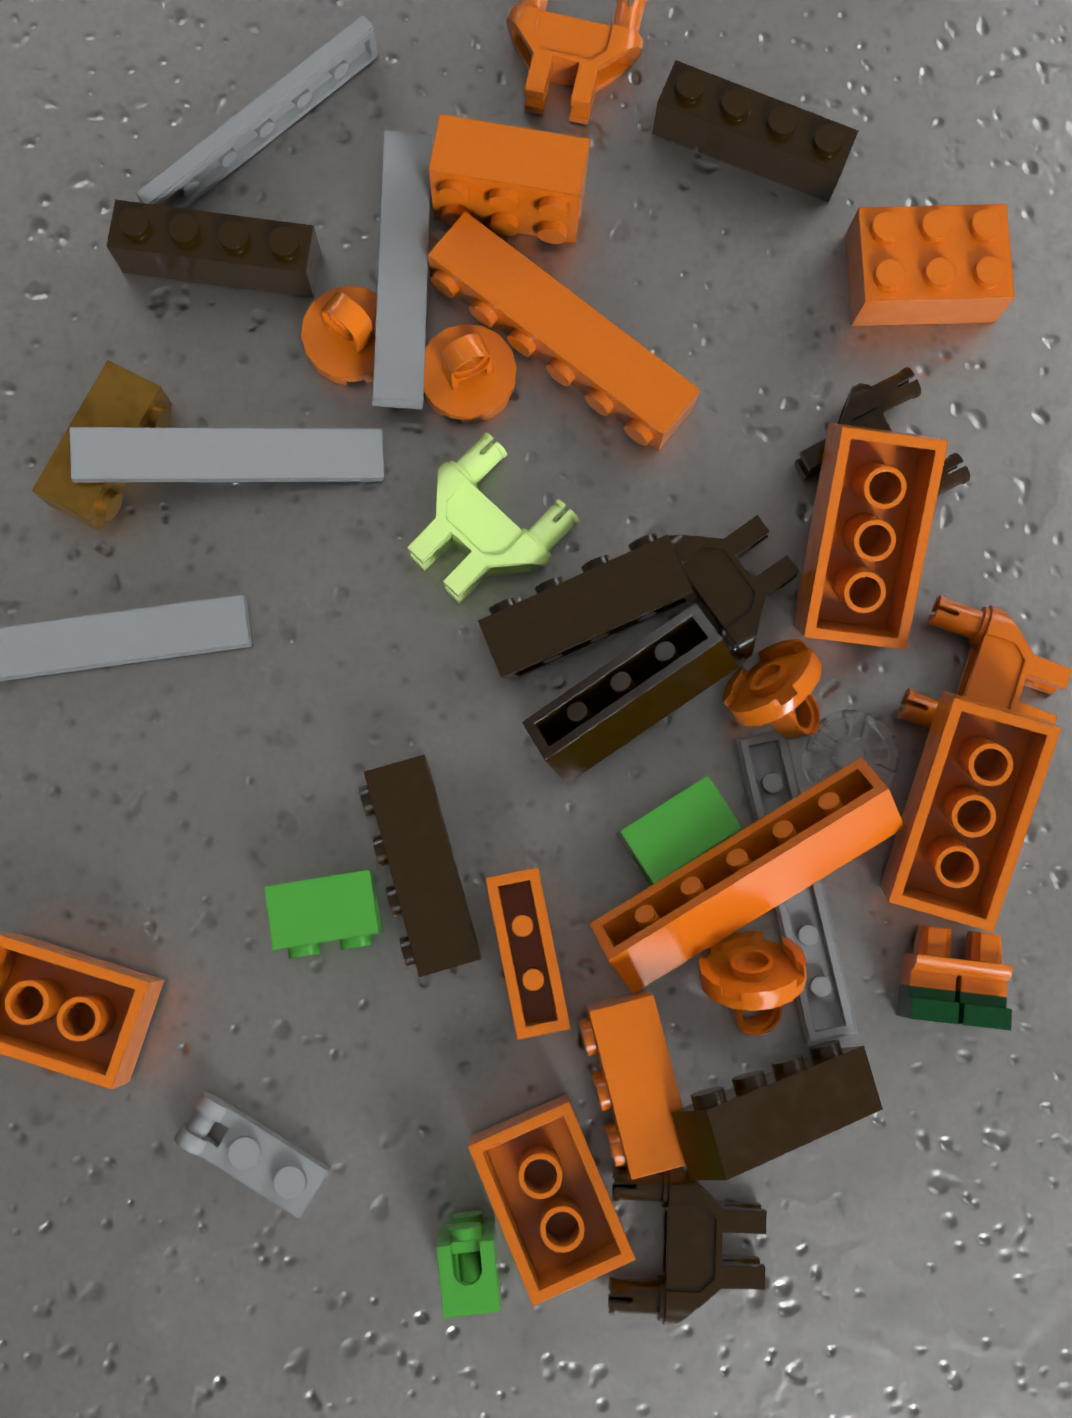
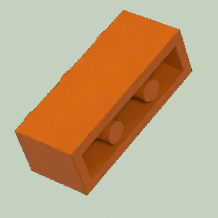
M538 867L485 878L517 1040L571 1029Z

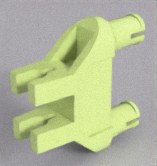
M484 432L481 438L457 462H444L439 467L436 518L407 547L411 552L410 558L424 571L452 544L467 556L443 581L446 585L445 591L459 604L487 576L525 574L544 569L550 563L549 558L551 554L549 551L580 522L577 515L571 509L566 512L564 509L567 505L557 499L550 509L529 530L525 528L521 530L479 491L477 483L501 459L507 456L503 446L498 441L493 444L494 437L487 432Z

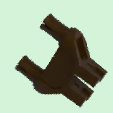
M906 367L900 370L899 373L873 386L863 383L853 386L846 398L837 424L892 431L884 417V413L921 395V387L918 380L916 379L909 383V379L915 375L913 371ZM826 439L800 452L801 458L795 461V465L803 480L820 472ZM958 453L949 455L944 461L938 495L970 480V472L967 465L948 474L957 469V465L964 461Z
M758 515L724 539L690 535H668L674 543L695 593L719 624L716 628L731 655L739 660L742 658L746 660L753 654L764 601L794 580L799 573V570L788 555L754 579L743 567L739 559L768 538L769 530Z
M613 1165L612 1178L614 1183H612V1200L660 1202V1206L664 1207L662 1275L658 1274L657 1280L609 1277V1314L656 1315L657 1320L662 1321L663 1325H675L696 1312L721 1289L765 1290V1265L760 1264L759 1257L722 1254V1233L766 1234L767 1211L761 1209L760 1203L716 1200L697 1180H690L688 1171L683 1166L631 1180L626 1167H616Z

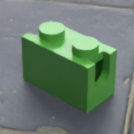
M707 775L628 825L616 835L648 885L651 886L727 840L731 835L741 830L742 826Z
M368 869L264 887L272 950L287 949L289 959L320 954L319 943L340 940L341 950L373 945L371 934L384 932L375 871Z
M477 1210L452 1214L450 1216L451 1222L442 1223L436 1246L443 1319L501 1312L502 1282L495 1217L483 1218V1212Z

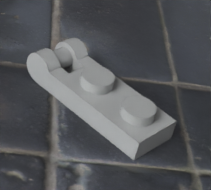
M203 1091L194 1105L197 1110L189 1125L182 1124L174 1137L175 1143L184 1150L204 1158L300 1219L331 1167L220 1097ZM215 1121L229 1128L221 1143L207 1135Z

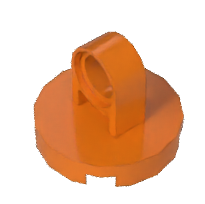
M345 285L326 291L311 303L303 317L301 339L309 362L321 376L342 385H347V381L358 382L365 380L366 383L373 381L377 293L365 287Z
M465 323L448 327L429 341L425 348L424 398L437 414L443 417L445 414L452 419H459L464 424H474L490 420L505 409L509 403V397L515 388L517 366L512 349L501 335L485 326Z
M784 640L764 648L757 653L762 659L761 662L753 666L748 672L742 665L726 684L722 697L723 702L735 721L746 727L762 726L771 722L777 732L788 740L813 735L819 729L820 711L811 693L820 680L823 666L815 652L810 647L807 648L802 640Z
M753 930L732 933L711 946L710 953L706 957L701 955L698 961L702 990L714 1002L728 1007L730 1015L738 1028L744 1034L750 1036H761L775 1028L781 1019L782 1005L793 1001L803 992L807 981V961L802 948L784 936H781V944L774 941H766L763 939V931ZM744 1010H763L760 1014L754 1017L743 1016Z

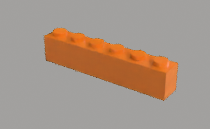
M466 211L429 252L430 279L438 291L448 298L458 297L469 306L470 313L477 321L488 328L494 325L505 333L508 342L516 351L526 357H530L532 354L546 365L547 372L555 381L566 387L571 384L585 395L586 402L593 410L603 416L610 414L624 425L623 428L627 435L642 446L650 444L659 451L694 409L700 393L698 387Z
M860 757L591 922L590 926L608 961L632 994L904 829L905 825L889 788L867 762Z

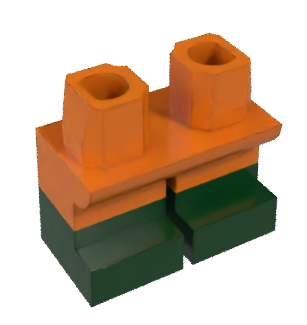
M918 926L913 954L903 953L896 1015L916 1020L1011 1031L1012 1009L1006 1008L1007 981L1011 978L1013 965L1002 964L1001 935L967 931L965 960L950 958L952 929Z

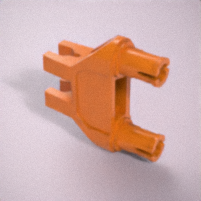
M519 0V4H516L509 10L506 23L511 40L529 71L524 89V95H526L524 111L543 115L551 82L574 87L570 105L572 108L569 121L588 125L596 92L628 71L642 53L644 43L639 29L647 0H633L632 6H629V0H617L611 25L548 12L546 9L549 0Z
M939 595L932 606L931 611L935 612V614L929 615L928 625L969 638V644H971L956 694L1039 717L1055 724L1057 715L1019 701L1023 686H1027L1052 695L1056 692V689L1064 690L1067 688L1072 669L1034 655L1021 631L1004 610L992 605L978 610L950 600L946 596ZM908 688L900 703L904 705V708L900 707L898 709L897 719L930 729L939 700Z

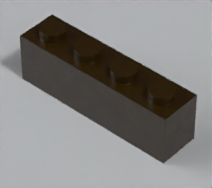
M675 60L657 102L652 134L829 202L859 130Z
M115 199L107 241V248L122 273L309 298L315 297L322 252L314 225Z
M657 533L645 535L628 545L630 552L612 560L610 555L597 557L585 563L581 567L583 573L566 581L563 576L549 579L536 586L535 591L537 594L518 602V599L514 597L489 608L491 615L478 620V623L501 678L514 681L697 599L674 543L668 534L658 538Z
M694 603L531 715L522 724L547 764L568 784L737 669L738 665L722 637L699 606Z
M421 755L364 771L367 785L360 786L359 793L366 816L375 815L380 835L373 836L372 841L379 866L389 865L394 885L386 887V894L393 917L403 916L408 936L399 938L407 969L416 967L418 976L422 977L481 960L482 955L426 756Z
M840 1040L822 1042L809 1047L810 1056L804 1059L802 1055H793L771 1062L773 1071L764 1074L763 1070H757L733 1077L731 1079L733 1087L725 1091L722 1086L691 1094L692 1104L671 1112L690 1180H729L883 1110L865 1047L842 1048Z

